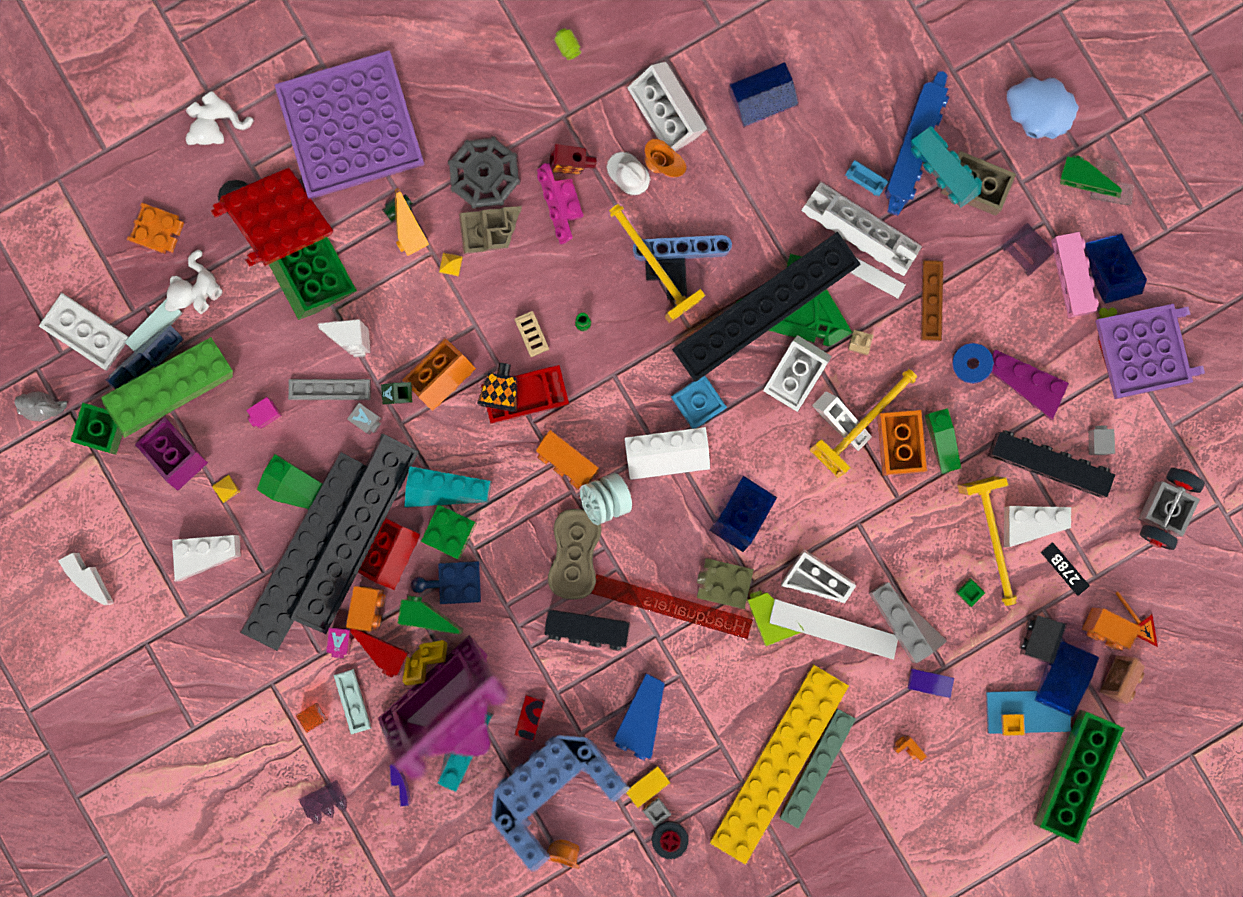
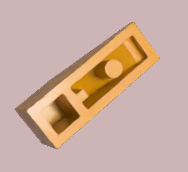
M399 188L395 189L396 235L399 239L396 241V244L401 252L405 251L407 256L428 246L429 243Z

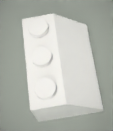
M361 320L318 324L319 329L349 354H352L353 357L366 356L365 353H371L369 329Z

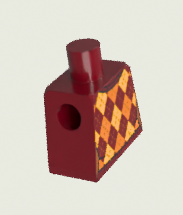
M555 144L550 152L549 164L552 173L582 174L585 168H596L597 157L586 156V148Z

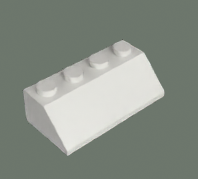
M666 62L651 65L627 87L658 139L664 141L674 151L694 141L707 130L704 122Z
M706 427L625 438L630 480L710 469Z

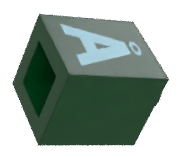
M411 382L381 384L382 405L412 403Z

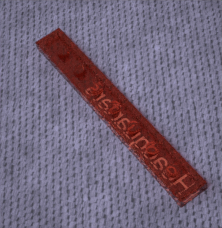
M596 574V583L591 594L745 639H748L753 619Z

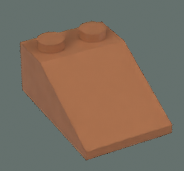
M1117 655L1099 692L1120 703L1128 704L1135 696L1136 691L1134 690L1137 683H1140L1144 677V665L1136 658Z

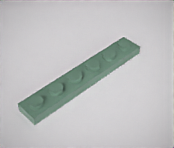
M836 709L781 813L780 819L799 828L856 718Z

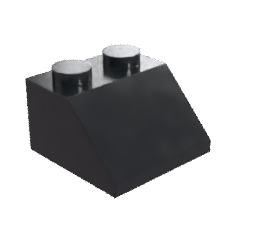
M1033 615L1026 624L1028 631L1026 637L1021 639L1019 649H1021L1020 654L1053 664L1067 624Z

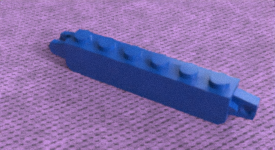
M944 71L937 72L932 83L924 84L918 96L885 190V195L889 199L887 212L898 216L903 206L907 204L909 199L913 200L917 189L914 188L916 181L919 182L923 170L920 168L923 161L920 157L917 159L910 150L912 148L911 140L930 126L935 128V125L939 126L943 116L940 114L941 108L946 107L949 96L946 95L948 88L945 87L948 76Z

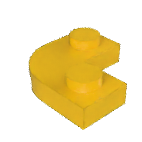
M445 640L418 645L420 649L411 658H406L402 681L406 686L425 683L427 665L446 661L448 644Z

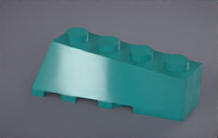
M932 126L911 140L912 148L910 150L917 159L920 157L924 162L923 167L929 174L933 173L937 178L935 180L937 185L942 190L945 188L949 193L948 198L952 204H957L962 208L980 195L982 181L978 177L974 179L971 173L972 170L967 164L965 166L961 165L959 156L955 151L951 150L949 152L947 150L948 144Z
M410 466L406 483L404 508L489 502L492 482Z
M486 711L485 723L488 727L493 714ZM453 752L446 753L437 784L457 792L474 756L454 754Z

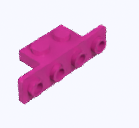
M545 163L537 169V177L543 189V196L549 208V215L555 227L556 237L560 245L573 238L568 221L582 218L583 213L572 179L555 181L550 164Z

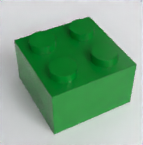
M82 402L70 442L116 455L122 439V433L107 409Z
M438 505L421 542L460 560L477 522Z

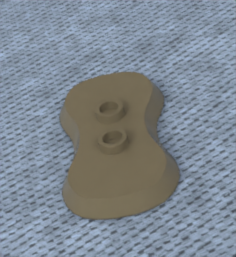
M568 509L560 513L554 523L557 553L549 570L548 583L551 591L559 597L582 599L593 591L596 583L592 558L595 546L601 536V524H594L583 509Z

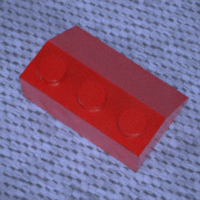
M385 518L358 573L377 584L395 590L421 534Z

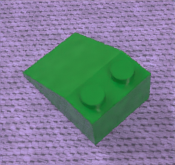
M407 596V599H401L397 624L455 634L463 633L462 627L427 602H422V597Z

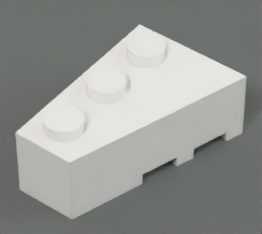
M803 549L781 582L783 587L793 588L843 603L846 602L856 587L854 581L805 549Z

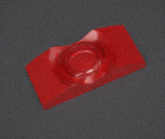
M560 365L512 376L517 377L518 380L517 412L486 408L490 424L569 405Z

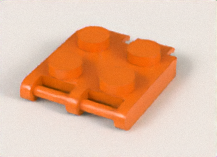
M141 203V210L137 220L134 219L133 223L135 225L131 235L127 237V241L163 254L166 251L173 253L178 240L173 238L172 235L180 236L184 223L179 221L180 217L175 214Z

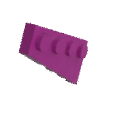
M996 349L993 350L994 366L992 374L1015 390L1019 396L1029 401L1037 410L1039 409L1047 418L1053 420L1069 383Z

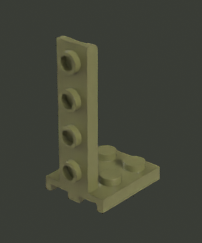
M706 558L703 571H699L697 583L700 584L697 598L745 609L754 569Z

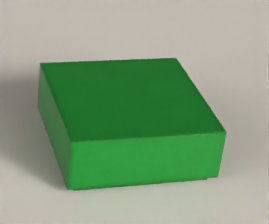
M970 578L956 594L969 607H972L985 592Z

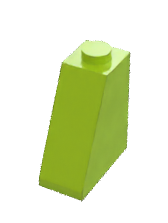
M760 590L750 594L751 598L747 599V603L764 646L802 633L770 623L775 600L768 593L762 594Z

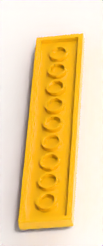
M812 665L710 840V844L746 865L849 685L819 667Z

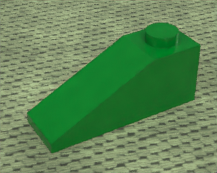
M1067 156L1060 185L1116 198L1121 197L1122 189L1091 163L1084 160L1081 156Z
M948 408L925 415L924 418L941 474L961 469L955 431Z

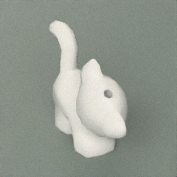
M211 91L202 98L203 106L194 102L186 109L190 117H197L190 125L186 142L189 145L197 143L200 145L224 143V136L214 121L217 118L229 117L234 127L241 130L249 128L254 121L252 117H247L243 122H240L231 106Z
M201 250L192 252L188 257L189 267L199 273L197 281L193 286L181 277L172 276L170 278L167 302L165 304L167 311H177L193 303L195 310L202 314L209 308L206 302L207 297L209 296L212 300H216L223 293L220 286L216 283L214 275L203 265L196 263V259L203 255Z

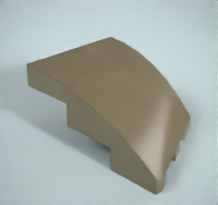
M503 207L502 209L460 213L459 220L463 253L470 254L508 248L522 207Z

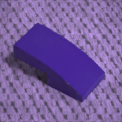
M911 669L907 689L951 698L954 678Z
M394 763L390 765L391 786H399L400 807L409 806L411 798L406 778L403 772L399 771L394 766Z

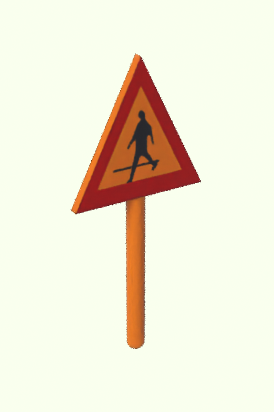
M1117 591L1115 593L1137 622V625L1141 627L1137 637L1158 647L1153 614L1140 621L1122 595Z

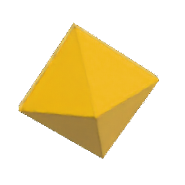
M443 253L439 273L459 276L463 256Z

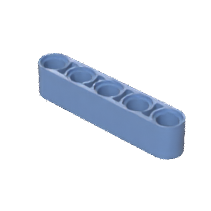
M725 235L642 239L656 260L724 257L729 254L732 247L730 238ZM719 242H724L727 244L728 248L726 250H720L718 249L717 244ZM634 243L633 256L638 261H645L646 258L637 253L636 249L638 247ZM704 243L708 249L703 252L699 251L697 245ZM679 244H684L688 250L682 253L676 247ZM659 245H664L667 247V252L661 254L656 248Z

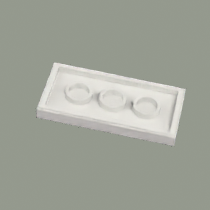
M63 293L60 294L39 325V327L106 371H108L125 346V341L129 338Z

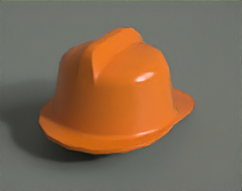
M652 139L647 142L644 149L645 163L650 171L663 173L673 178L684 175L686 172L684 159L668 144L659 139Z
M563 839L551 843L546 851L551 857L548 861L561 863L574 869H581L577 865L579 846Z

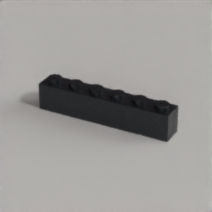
M1006 430L995 434L988 453L989 457L1099 498L1108 497L1116 475L1110 473L1109 468L1091 466V462L1088 460H1075L1071 458L1072 455L1062 451H1060V454L1052 451L1053 448L1043 444L1041 446L1035 445L1033 440L1022 437V439L1016 438L1014 433Z

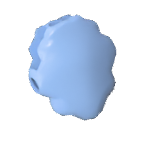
M1034 77L1026 78L1023 82L1012 86L1007 91V102L1010 107L1012 120L1022 124L1026 135L1031 138L1039 139L1045 136L1054 139L1059 135L1065 134L1071 128L1079 109L1074 95L1067 92L1062 82L1055 78H1047L1042 81Z

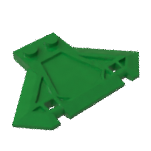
M790 253L786 268L802 256ZM827 289L769 330L794 338L798 335L804 340L815 343L816 337L824 339L823 345L828 347L853 333ZM819 325L827 327L826 331L819 330Z

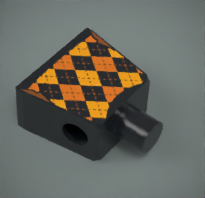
M499 363L497 374H487L477 402L479 406L517 412L518 380L517 377L509 376L510 364Z

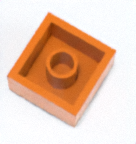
M353 586L346 627L376 631L377 627H380L382 623V615L379 614L380 608L385 605L386 595L383 594L384 590Z
M1092 608L1082 630L1087 632V637L1096 641H1105V646L1122 651L1123 649H1131L1141 627L1104 608Z

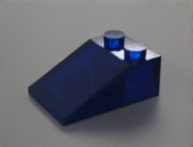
M1123 234L1085 243V252L1089 259L1096 289L1104 304L1143 294L1147 278Z
M743 476L717 515L709 531L741 552H744L752 544L777 497Z
M1061 641L1054 663L1046 664L1034 701L1073 717L1094 675L1099 657Z

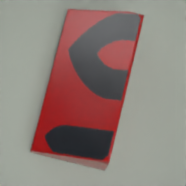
M525 696L515 736L534 742L545 700Z

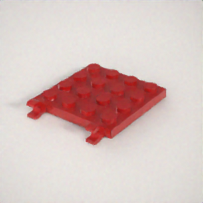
M289 167L221 196L220 202L213 204L214 209L211 210L215 218L228 212L254 250L247 254L248 258L245 259L249 267L259 262H262L264 266L269 265L333 233V229L312 199L308 198L305 189Z

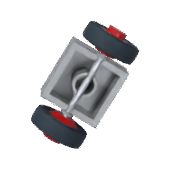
M1170 468L1166 476L1168 481L1178 487L1176 488L1163 481L1156 482L1138 518L1149 524L1142 527L1140 536L1157 548L1162 547L1169 550L1176 548L1178 543L1176 537L1184 535L1200 499L1185 491L1201 493L1205 486V481L1196 476L1195 473L1178 468Z

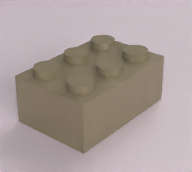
M959 151L957 155L961 165L965 166L967 164L972 170L971 173L974 179L978 177L982 181L980 195L967 204L996 216L1003 208L1016 174ZM945 188L940 192L946 196L949 195Z

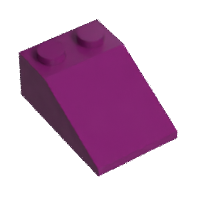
M166 417L135 444L163 479L177 491L208 464L204 457Z

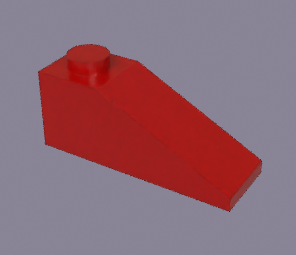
M351 628L350 632L377 667L383 669V674L392 678L394 675H400L410 652L365 631Z

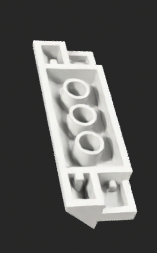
M820 182L801 210L809 218L817 220L825 228L835 233L838 232L844 240L853 243L859 250L867 252L875 260L884 263L894 272L903 276L922 247L822 182Z

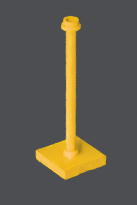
M617 204L609 210L610 216H615L676 300V307L665 315L666 320L671 323L699 303L705 297V294L700 289L689 298L681 295L623 214V206Z
M908 369L902 373L903 378L834 449L830 448L822 439L809 449L837 478L844 475L851 468L840 458L842 451L909 382L913 384L916 381L917 375L912 370Z
M993 476L957 485L961 494L973 495L978 493V495H981L1005 596L1002 598V602H1004L1005 606L1014 605L1017 603V596L1012 594L989 496L990 490L1009 486L1007 478Z

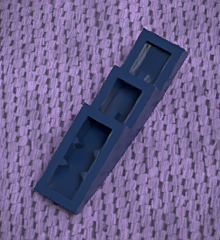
M170 324L129 356L105 380L115 390L147 373L152 367L156 368L184 338Z

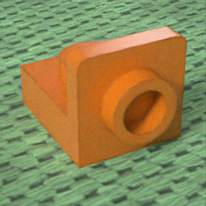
M902 736L894 743L896 746L893 750L897 754L908 747L906 752L913 760L917 758L922 762L927 757L910 736Z

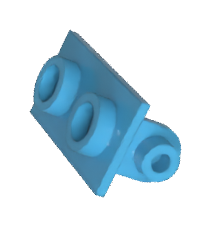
M854 160L845 174L848 179H851L878 197L889 182L856 160Z

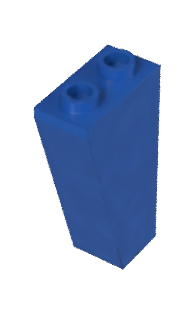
M647 673L613 739L616 742V747L623 751L630 749L635 752L634 756L644 761L646 758L651 759L665 685L663 681Z

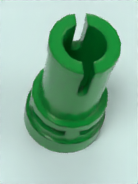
M580 313L576 317L575 326L580 331H587L591 327V320L586 313Z

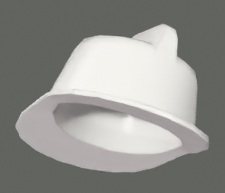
M620 152L609 159L607 164L608 174L624 192L630 195H639L648 188L650 182L649 173L633 155Z

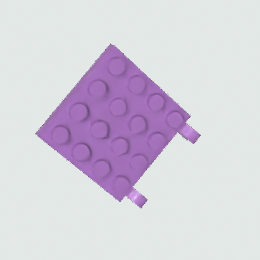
M1174 304L1096 320L1114 399L1192 383L1193 376L1205 374L1203 366L1189 367L1177 319L1190 315L1189 307L1175 309Z

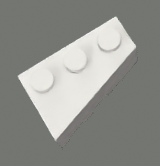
M1004 507V548L1071 528V507Z
M237 535L172 540L175 581H183L241 556L240 538Z

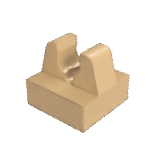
M853 330L848 350L868 355L873 335Z

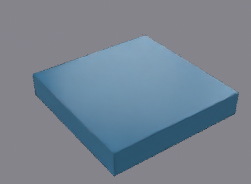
M706 376L697 382L693 381L671 396V399L692 429L698 428L727 408Z

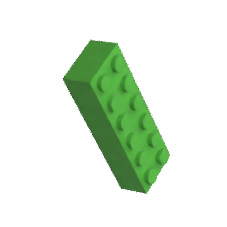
M212 337L101 397L125 438L233 377V370Z

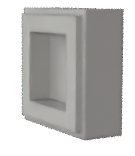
M659 797L642 810L655 827L671 815Z

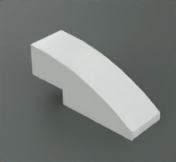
M71 553L58 560L68 577L85 594L103 605L114 603L96 567L86 568L79 553Z

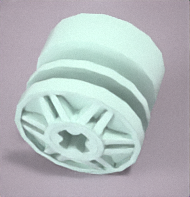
M616 473L602 477L599 481L595 480L581 486L580 498L588 518L596 525L612 520L613 517L629 513L632 509V500L628 487L624 480Z

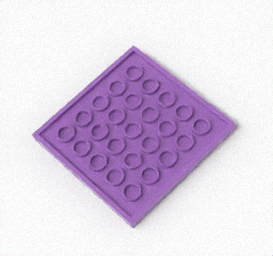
M390 50L275 84L308 198L313 199L425 165Z

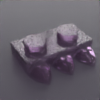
M337 780L299 799L307 818H310L316 824H321V811L326 816L333 818L334 805L344 812L347 808L346 797Z

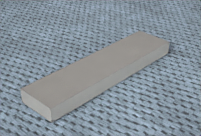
M289 379V400H370L371 397L370 379Z

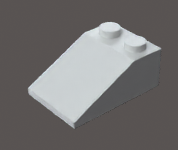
M797 335L763 391L798 412L832 356Z

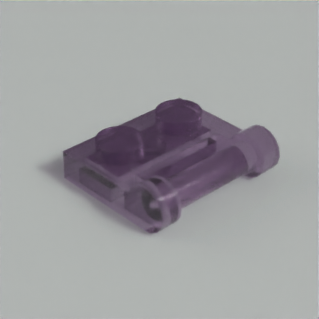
M1028 223L1001 246L1004 251H1007L1025 269L1027 276H1030L1055 252ZM1015 242L1034 261L1032 265L1013 246Z

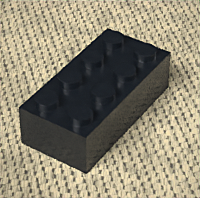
M549 609L544 635H548L549 640L560 641L562 637L568 638V643L581 644V641H587L589 646L601 648L602 644L610 645L609 649L622 651V647L626 648L630 622Z

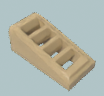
M533 311L515 318L530 357L549 350ZM532 319V323L522 327L521 323ZM533 327L536 328L535 331H532V332H530V333H528V334H525V332H524V331H526V330H528V329H531V328H533ZM539 335L540 338L528 342L529 338ZM542 342V346L531 349V346Z

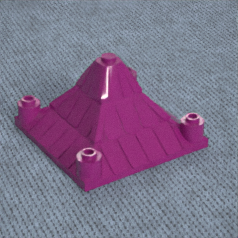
M470 635L446 656L445 662L438 663L426 674L425 683L412 686L378 717L394 766L399 771H403L410 779H419L425 774L427 764L421 759L424 756L431 757L453 752L454 754L477 757L485 755L490 749L491 740L485 723L486 700L492 705H501L507 699L508 690L494 676L486 660L487 654Z

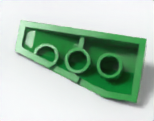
M274 454L263 471L257 490L273 501L308 509L322 483L281 456Z

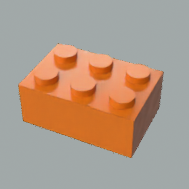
M921 410L880 413L877 415L882 476L926 472L927 465Z

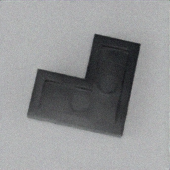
M685 258L657 260L681 295L687 298ZM645 260L646 281H661L648 261ZM666 288L667 300H675Z

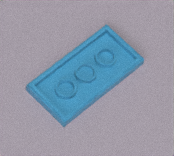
M1069 690L986 692L988 734L1002 733L1001 714H1024L1025 733L1071 732Z

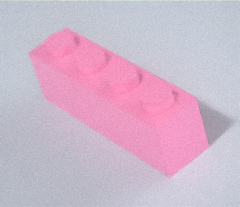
M1080 232L1057 236L1051 240L1068 318L1092 314L1097 311L1098 299L1096 295L1094 296L1092 289L1094 281L1088 271L1090 266L1089 259L1084 254V238L1080 236Z

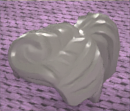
M39 391L31 392L27 395L22 394L14 400L18 414L31 421H45L55 417L66 409L68 403L67 401L54 402L50 395Z

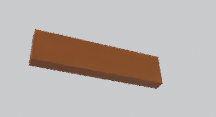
M923 260L921 341L941 342L943 261Z

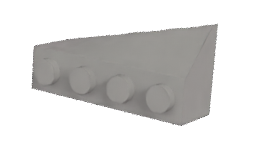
M885 582L869 592L870 597L912 663L917 664L934 653L947 641L893 589L889 582Z

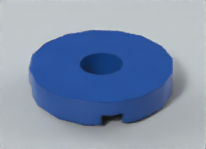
M976 343L965 344L959 348L952 362L957 377L963 382L970 384L986 380L992 373L994 366L990 351L983 345ZM972 358L979 361V365L975 369H970L967 366V362Z

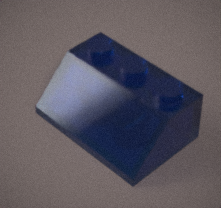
M786 62L729 85L728 92L743 127L799 105L794 82Z

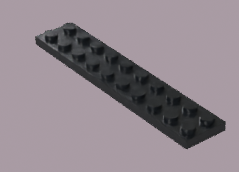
M836 232L678 344L672 351L694 382H697L861 264L840 234Z
M383 433L381 434L289 615L290 619L327 634L408 475L409 467H412L419 451Z
M339 452L240 633L278 651L294 620L289 618V615L366 465Z

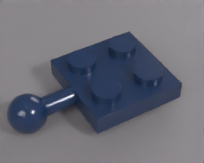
M479 561L438 563L439 580H425L422 577H415L411 581V589L415 593H422L430 588H439L440 604L481 602Z

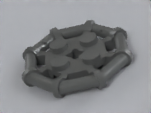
M494 136L486 139L465 140L462 147L447 163L450 171L451 192H455L474 209L484 206L504 205L503 202L521 182L518 173L517 153H513ZM488 146V150L481 153L474 150V148ZM494 148L498 150L500 153H502L505 157L500 159L495 154H493L492 152ZM469 151L471 156L465 163L460 162ZM509 163L511 176L504 174V164ZM488 168V176L481 177L479 169ZM457 169H463L464 180L459 181ZM503 181L508 182L507 186L499 194L497 188ZM468 185L475 191L474 196L466 192L463 187ZM493 192L494 197L480 199V193L487 194Z

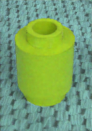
M564 28L556 33L554 41L563 57L571 60L581 54L580 45L572 30Z

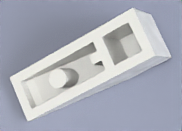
M827 391L812 405L823 419L843 438L859 423L839 398ZM864 429L850 444L859 451L872 436Z

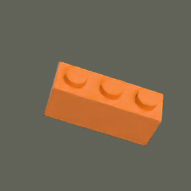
M445 338L402 381L411 382L412 391L433 411L476 368Z
M549 430L536 449V452L539 454L537 456L539 460L546 465L549 462L555 466L553 471L561 477L564 475L571 479L569 483L578 490L581 486L590 483L599 472V468L551 430Z

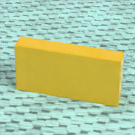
M657 766L634 783L626 793L638 808L670 784V781L659 766Z

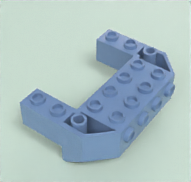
M572 736L551 737L545 742L546 746L541 751L536 750L529 756L530 760L527 763L517 766L513 770L514 774L509 778L502 779L497 784L498 788L494 790L491 821L530 871H536L551 857L527 828L532 824L528 817L579 772L583 771L589 774L613 802L617 801L630 789L609 763L603 752L588 738Z

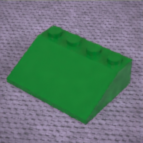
M328 237L269 264L298 320L316 314L357 292Z

